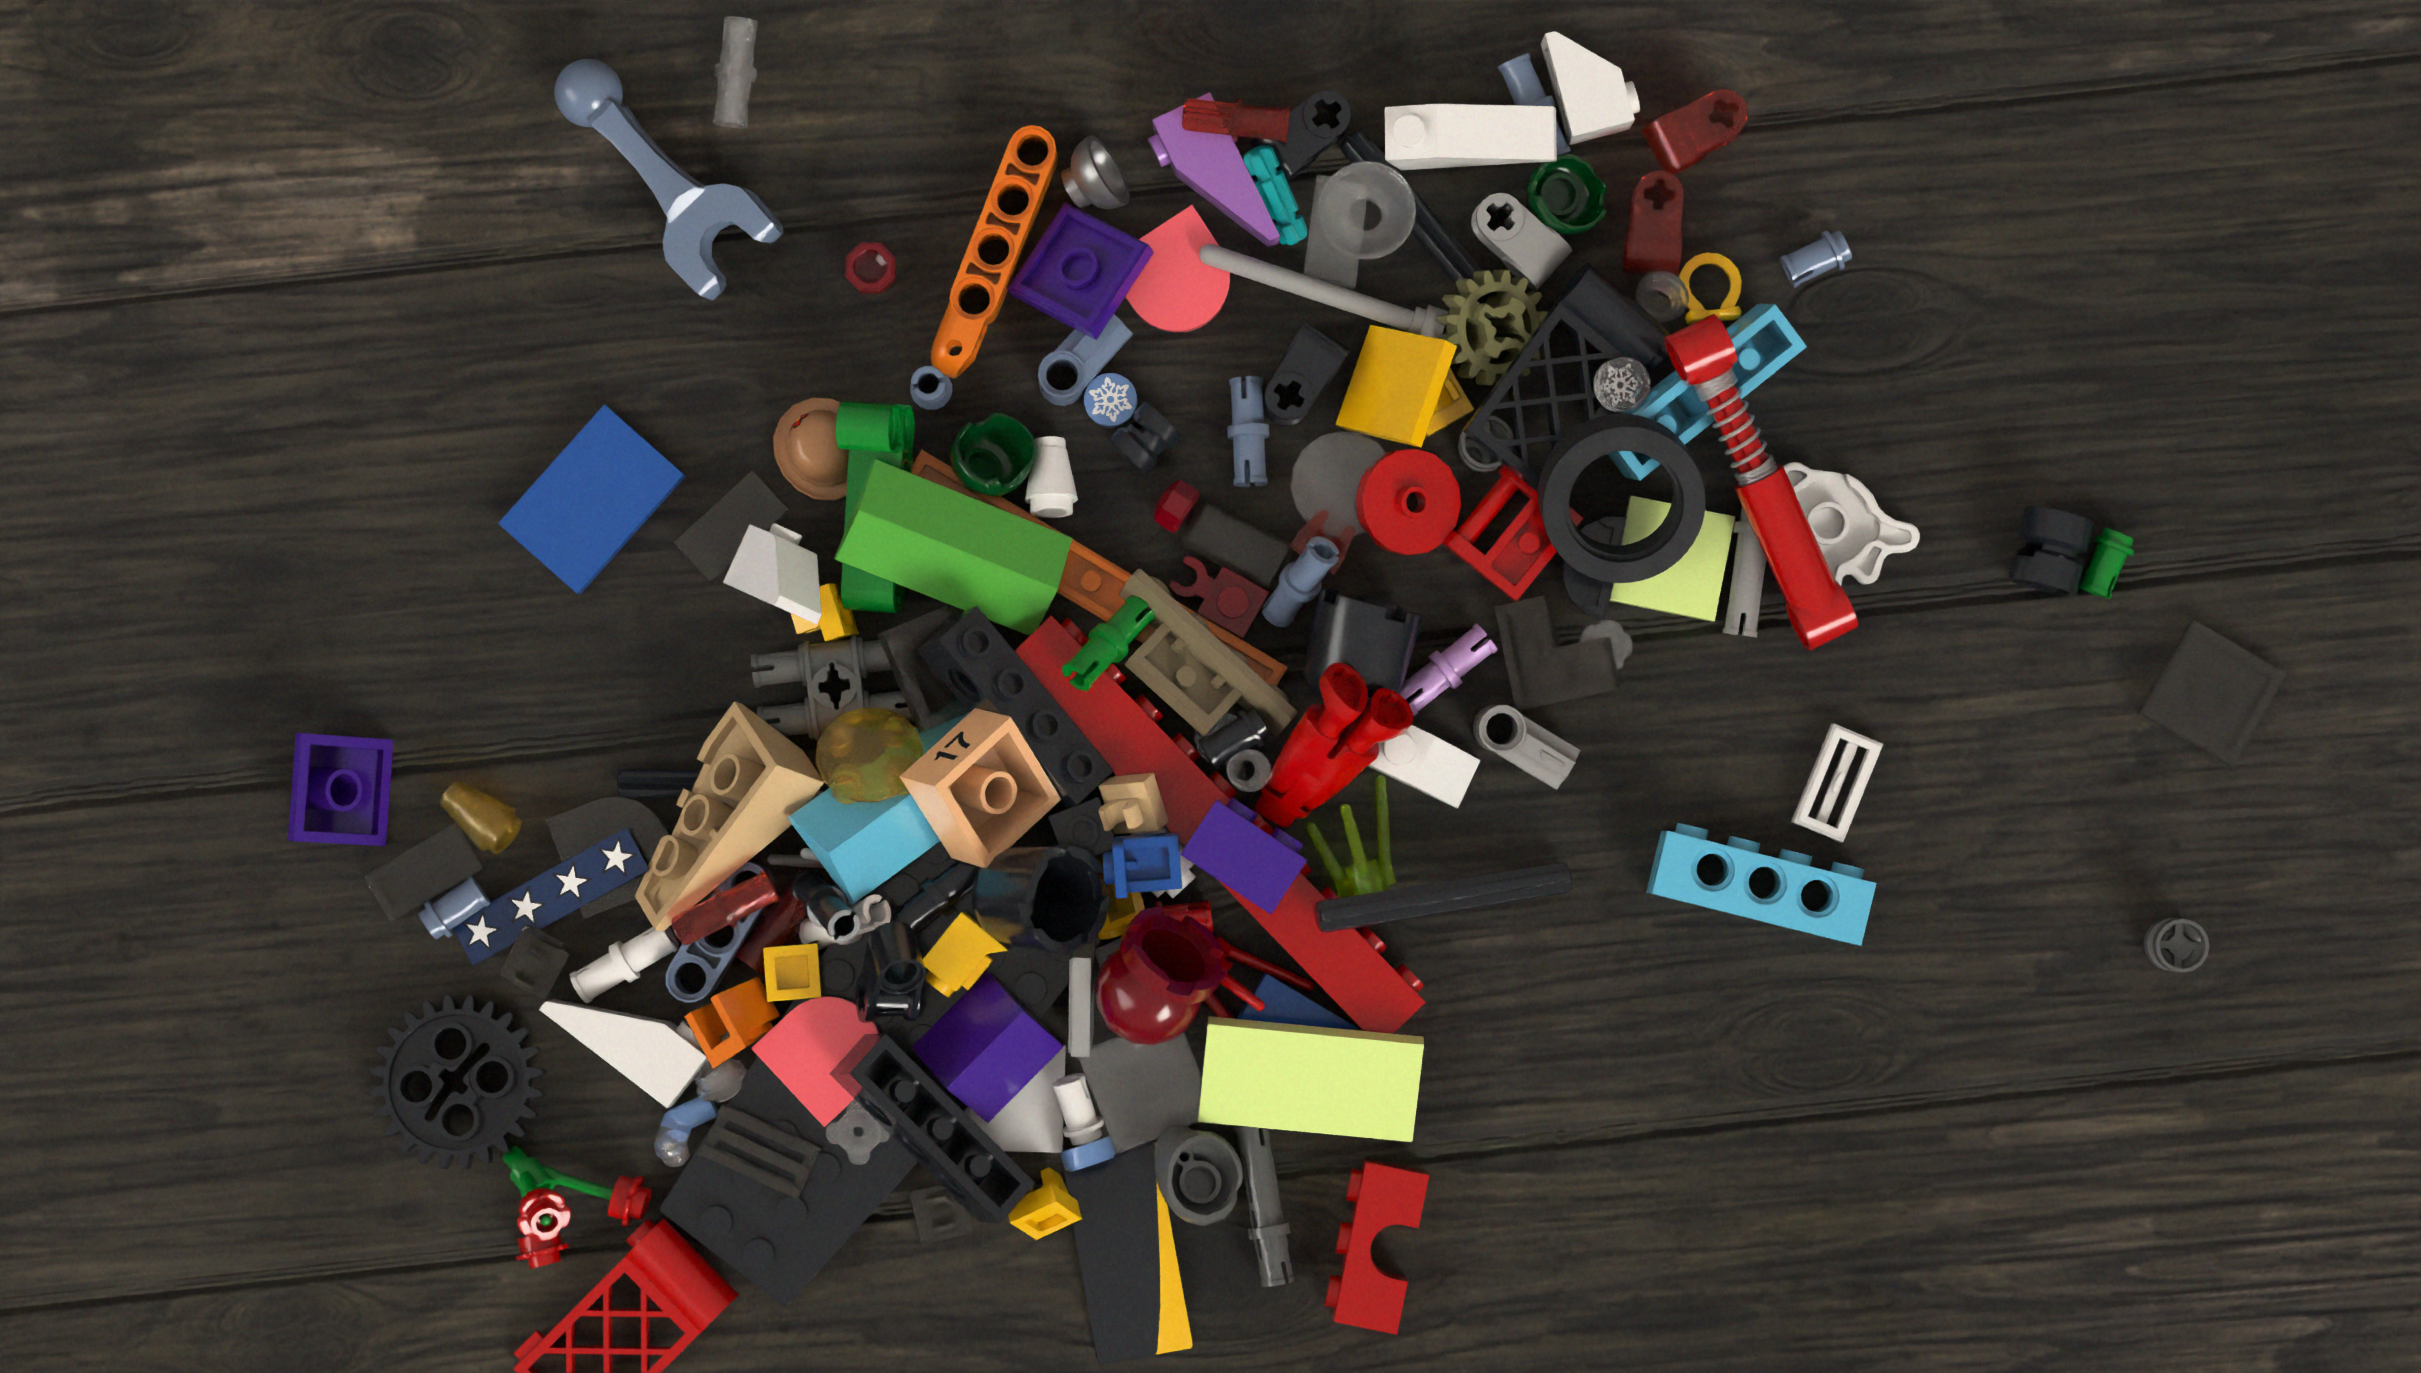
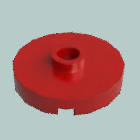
M1419 449L1389 451L1379 457L1381 459L1377 460L1372 467H1368L1360 479L1356 494L1358 520L1364 531L1369 533L1370 537L1375 540L1373 542L1382 550L1399 555L1428 553L1441 545L1451 530L1456 527L1461 509L1459 484L1450 467L1435 454ZM1413 492L1417 497L1418 504L1416 509L1411 512L1407 507L1406 500L1408 495Z

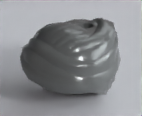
M1169 1125L1159 1135L1154 1153L1155 1174L1165 1202L1178 1217L1191 1224L1206 1226L1225 1219L1232 1212L1237 1202V1190L1241 1186L1244 1176L1242 1163L1235 1149L1225 1138L1212 1131L1192 1130L1185 1125ZM1179 1155H1183L1186 1162L1181 1161Z

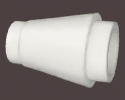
M1056 436L1037 438L1035 442L1038 455L1029 472L1025 502L1030 504V514L1035 517L1059 518L1069 516L1073 513V503L1078 500L1066 449V440Z

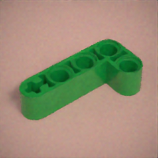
M843 401L840 403L836 417V442L839 449L849 450L844 533L873 459L912 473L915 420L914 412L910 405ZM842 562L841 599L844 609L896 614L901 611L905 597L904 586Z

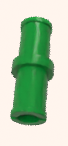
M1129 596L1125 603L1105 624L1099 623L1089 632V641L1070 661L1062 666L1064 677H1069L1074 671L1077 672L1068 681L1072 686L1081 691L1089 690L1094 681L1112 662L1119 663L1126 657L1129 652V644L1155 619L1152 609H1149L1143 616L1140 614L1149 605L1146 601L1137 596Z

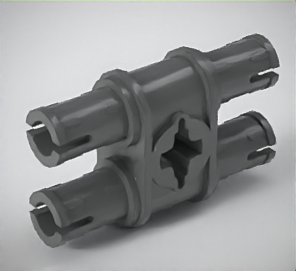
M857 634L851 635V639L810 644L809 640H805L802 644H798L797 650L751 654V667H754V669L774 667L773 670L752 672L755 688L802 681L803 686H807L808 696L804 697V702L769 707L758 706L757 716L765 722L781 720L780 723L769 725L785 737L808 734L809 739H815V741H821V736L861 731L863 735H869V732L874 731V726L910 721L921 722L919 706L897 708L899 705L919 703L917 687L909 690L870 694L869 689L864 688V679L868 678V673L905 668L915 669L914 655L912 653L891 655L893 652L913 650L911 634L904 637L864 641L863 637H857ZM833 666H835V670L843 682H850V690L841 692L839 709L834 703L833 697L828 693L822 692V686L831 683Z

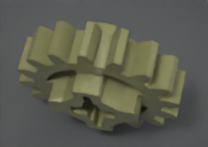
M1490 270L1474 271L1473 280L1458 279L1456 281L1459 295H1444L1442 300L1450 307L1449 314L1436 315V321L1447 325V333L1441 334L1437 338L1457 346L1451 364L1461 363L1458 371L1459 377L1471 379L1475 377L1476 384L1493 385L1494 381L1497 383L1535 332L1539 322H1542L1549 313L1537 311L1535 305L1542 297L1540 292L1525 293L1528 284L1527 278H1511L1509 270H1494L1492 274ZM1497 292L1495 297H1488L1485 304L1477 302L1483 295ZM1539 349L1531 360H1540ZM1501 351L1509 353L1503 360L1489 363L1491 358L1497 359ZM1524 369L1519 376L1529 375L1530 369Z

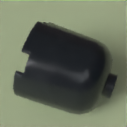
M1321 588L1304 662L1303 677L1307 687L1315 696L1323 699L1319 686L1321 675L1331 664L1341 662L1351 666L1364 679L1368 691L1367 702L1378 689L1388 688L1399 694L1424 614L1406 612L1407 608L1366 596L1358 595L1356 600L1339 595L1340 591Z
M1013 845L995 856L987 868L980 867L975 875L971 890L972 908L978 923L996 941L1013 947L1060 955L1069 954V952L1075 950L1081 944L1090 945L1094 942L1105 924L1110 901L1109 896L1102 895V884L1098 872H1103L1101 863L1088 850L1074 845Z

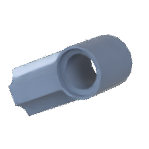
M1114 314L1097 340L1074 329L1054 352H1051L1042 360L1038 371V384L1041 394L1054 405L1066 406L1076 402L1082 396L1085 387L1131 338L1132 332ZM1065 366L1072 369L1077 375L1075 385L1064 391L1051 387L1047 381V376L1055 367Z

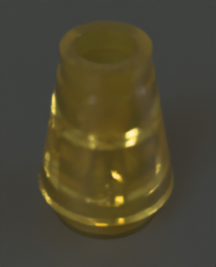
M460 780L453 783L447 789L440 801V806L447 810V813L481 851L489 849L494 854L501 853L512 843L522 826V820L515 816V808L471 786H467Z

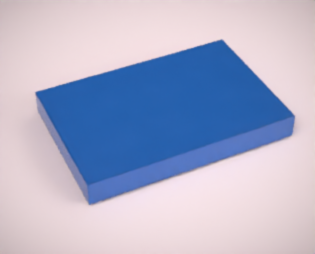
M604 404L498 524L574 592L581 595L686 476Z

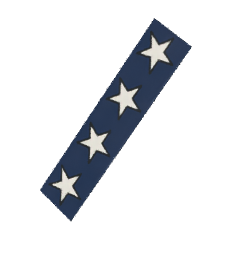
M626 827L490 902L489 906L483 907L453 929L472 966L641 875L648 871L649 868Z

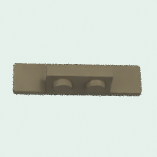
M1137 569L1119 592L1120 597L1125 601L1132 595L1146 601L1149 605L1140 614L1143 616L1149 609H1152L1155 619L1151 625L1156 630L1128 659L1125 666L1203 737L1236 702L1246 711L1254 708L1268 731L1272 735L1278 736L1298 714L1297 710L1290 704L1286 694L1278 687L1267 684L1250 668L1247 659L1241 653L1225 646L1210 632L1209 626L1200 616L1188 612L1171 597L1168 588L1159 579L1148 576L1141 569Z

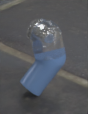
M709 1092L674 1107L664 1114L654 1140V1150L657 1157L661 1158L665 1165L669 1167L683 1165L690 1156L687 1142L691 1129L719 1116L715 1102Z

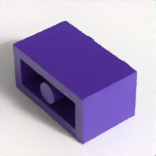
M1231 797L1226 806L1216 800L1180 855L1269 914H1272L1307 861V859L1298 854L1303 844L1278 827L1275 828L1270 836L1253 824L1258 814Z

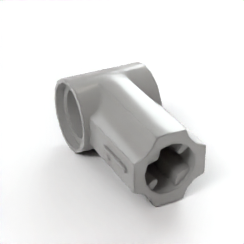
M1496 704L1482 708L1475 716L1473 722V735L1479 745L1484 749L1494 752L1555 790L1567 778L1581 751L1523 716L1517 709L1507 705ZM1498 713L1505 714L1512 723L1511 736L1501 744L1492 742L1486 732L1488 720Z

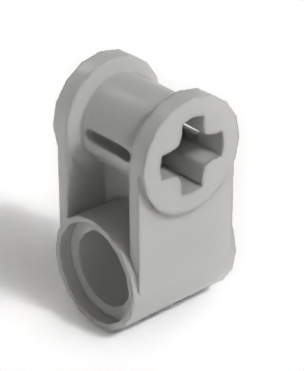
M1496 193L1489 195L1475 208L1472 214L1471 228L1475 237L1494 253L1515 277L1527 278V287L1534 291H1537L1572 252L1569 244L1555 230L1545 226L1516 198L1509 194ZM1501 208L1508 215L1504 220L1508 230L1500 226L1493 231L1487 225L1491 216L1486 209L1495 213Z

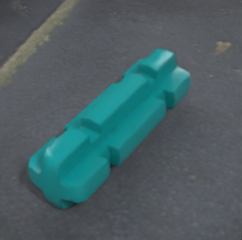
M1270 145L1254 147L1245 153L1244 163L1250 176L1256 175L1257 177L1253 182L1271 219L1276 220L1274 225L1280 236L1279 242L1282 245H1294L1307 237L1308 228L1302 214L1296 216L1295 212L1298 211L1299 207L1283 170H1276V167L1280 164L1273 147Z

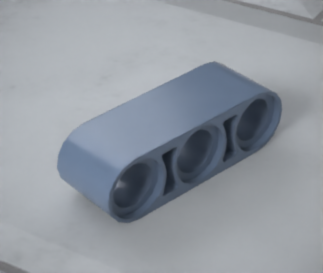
M746 862L715 889L667 969L665 975L666 986L670 994L677 1000L685 1003L703 1000L711 996L720 985L773 898L776 890L775 878L765 865L757 862ZM747 870L755 872L762 881L761 894L753 901L743 900L736 891L737 878ZM718 916L727 918L734 927L733 940L725 947L715 945L708 936L709 924ZM689 962L699 964L706 974L705 985L697 993L687 991L680 982L681 970Z

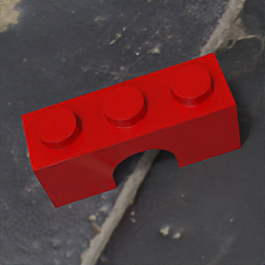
M1366 1158L1363 1159L1361 1170H1351L1346 1193V1200L1355 1202L1351 1223L1341 1221L1335 1253L1344 1255L1340 1276L1330 1274L1324 1306L1333 1308V1322L1397 1335L1408 1281L1404 1275L1389 1273L1377 1267L1371 1259L1370 1249L1374 1237L1385 1227L1404 1225L1419 1228L1429 1180L1427 1171Z

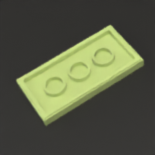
M1208 1016L1198 1122L1412 1142L1424 1037Z

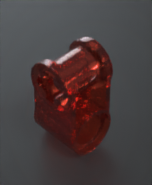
M1719 89L1684 108L1675 109L1645 126L1641 132L1665 176L1670 177L1691 167L1709 153L1737 138L1747 120L1748 109L1744 99L1738 93L1728 89ZM1715 106L1721 112L1731 110L1734 114L1729 122V128H1726L1722 122L1715 124L1710 122Z
M1662 170L1652 171L1645 175L1633 189L1629 224L1626 230L1624 245V272L1678 276L1682 252L1681 219L1684 195L1680 181L1669 172ZM1655 184L1661 186L1662 195L1670 196V201H1666L1659 210L1653 209L1652 200L1644 199V194L1649 193Z

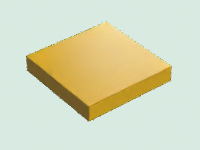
M1370 325L1335 425L1348 431L1422 447L1457 346L1443 339Z

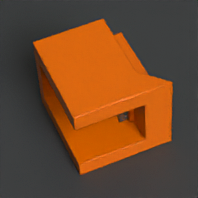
M758 976L710 998L711 1004L696 1009L684 1016L712 1068L715 1069L746 1048V1046L751 1045L766 1035L773 1028L771 1022L780 1017V1014L772 1001L767 1002L766 989Z

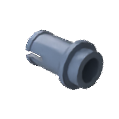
M1827 230L1821 232V239L1780 257V262L1783 264L1782 268L1794 288L1834 267L1840 271L1845 268L1844 263L1852 259L1849 246L1839 230L1832 234Z
M924 366L917 369L913 374L910 393L914 402L921 408L937 410L944 407L950 401L953 393L950 378L943 375L937 368ZM929 380L939 382L935 392L931 394L922 392V386L925 382Z
M469 876L465 882L436 902L426 901L424 903L425 909L419 912L418 915L430 934L437 940L444 934L448 938L453 935L451 929L491 903L479 883L473 876Z

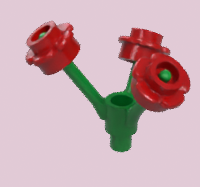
M520 1146L512 1147L513 1151L505 1153L502 1157L504 1163L511 1170L510 1179L520 1190L522 1197L518 1208L519 1217L517 1218V1225L521 1233L526 1237L517 1239L521 1255H517L516 1259L518 1261L527 1259L529 1269L560 1262L559 1250L569 1247L568 1243L563 1244L560 1229L567 1227L569 1224L571 1210L568 1205L564 1204V1197L553 1191L556 1185L610 1200L608 1216L622 1220V1226L628 1227L633 1218L642 1220L647 1212L652 1190L644 1187V1177L641 1175L635 1178L621 1175L613 1189L563 1174L549 1166L543 1167L535 1157L528 1158Z

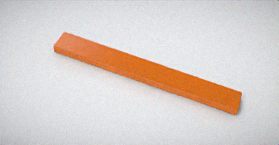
M921 450L912 465V474L1061 533L1001 496L993 497L969 491L955 475L952 467ZM1072 539L1057 593L1107 622L1125 603L1120 597L1119 592L1132 574ZM1179 603V604H1180L1182 607H1184L1188 612H1192V613L1197 614L1196 612L1192 611L1191 609H1189V608H1187L1186 606H1184V605H1182L1181 603ZM1197 614L1207 623L1210 632L1225 646L1238 651L1247 659L1250 668L1267 684L1277 686L1288 668L1287 666ZM1151 624L1147 625L1135 639L1144 643L1156 629Z

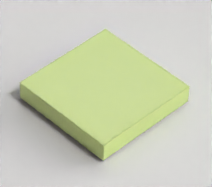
M1631 495L1628 500L1625 515L1627 519L1621 545L1640 541L1652 534L1666 518L1671 503ZM1705 511L1697 538L1688 552L1677 563L1664 572L1642 581L1613 583L1609 601L1711 622L1715 621L1735 516Z

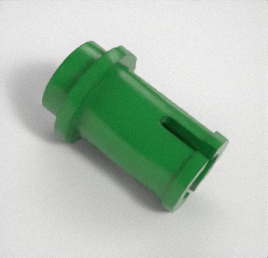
M2104 528L2101 536H2095L2093 539L2097 546L2078 587L2091 594L2110 600L2111 592L2126 557H2133L2135 552L2130 549L2134 539L2112 529Z

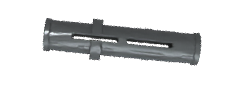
M1247 1126L1234 1127L1250 1210L1252 1228L1247 1230L1249 1240L1254 1239L1261 1287L1295 1282L1286 1235L1291 1233L1289 1222H1284L1269 1130L1268 1128Z

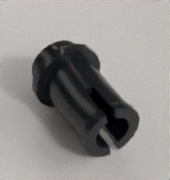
M1254 708L1246 713L1240 709L1237 711L1238 718L1207 737H1202L1198 740L1201 748L1216 770L1222 764L1255 744L1259 748L1264 746L1262 740L1270 736V733Z

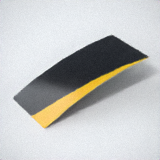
M1155 1141L1115 1148L1116 1154H1114V1158L1072 1172L1065 1171L1063 1165L1067 1190L1073 1198L1078 1200L1082 1217L1081 1220L1073 1223L1099 1364L1179 1351L1193 1346L1168 1205L1161 1194L1155 1174Z

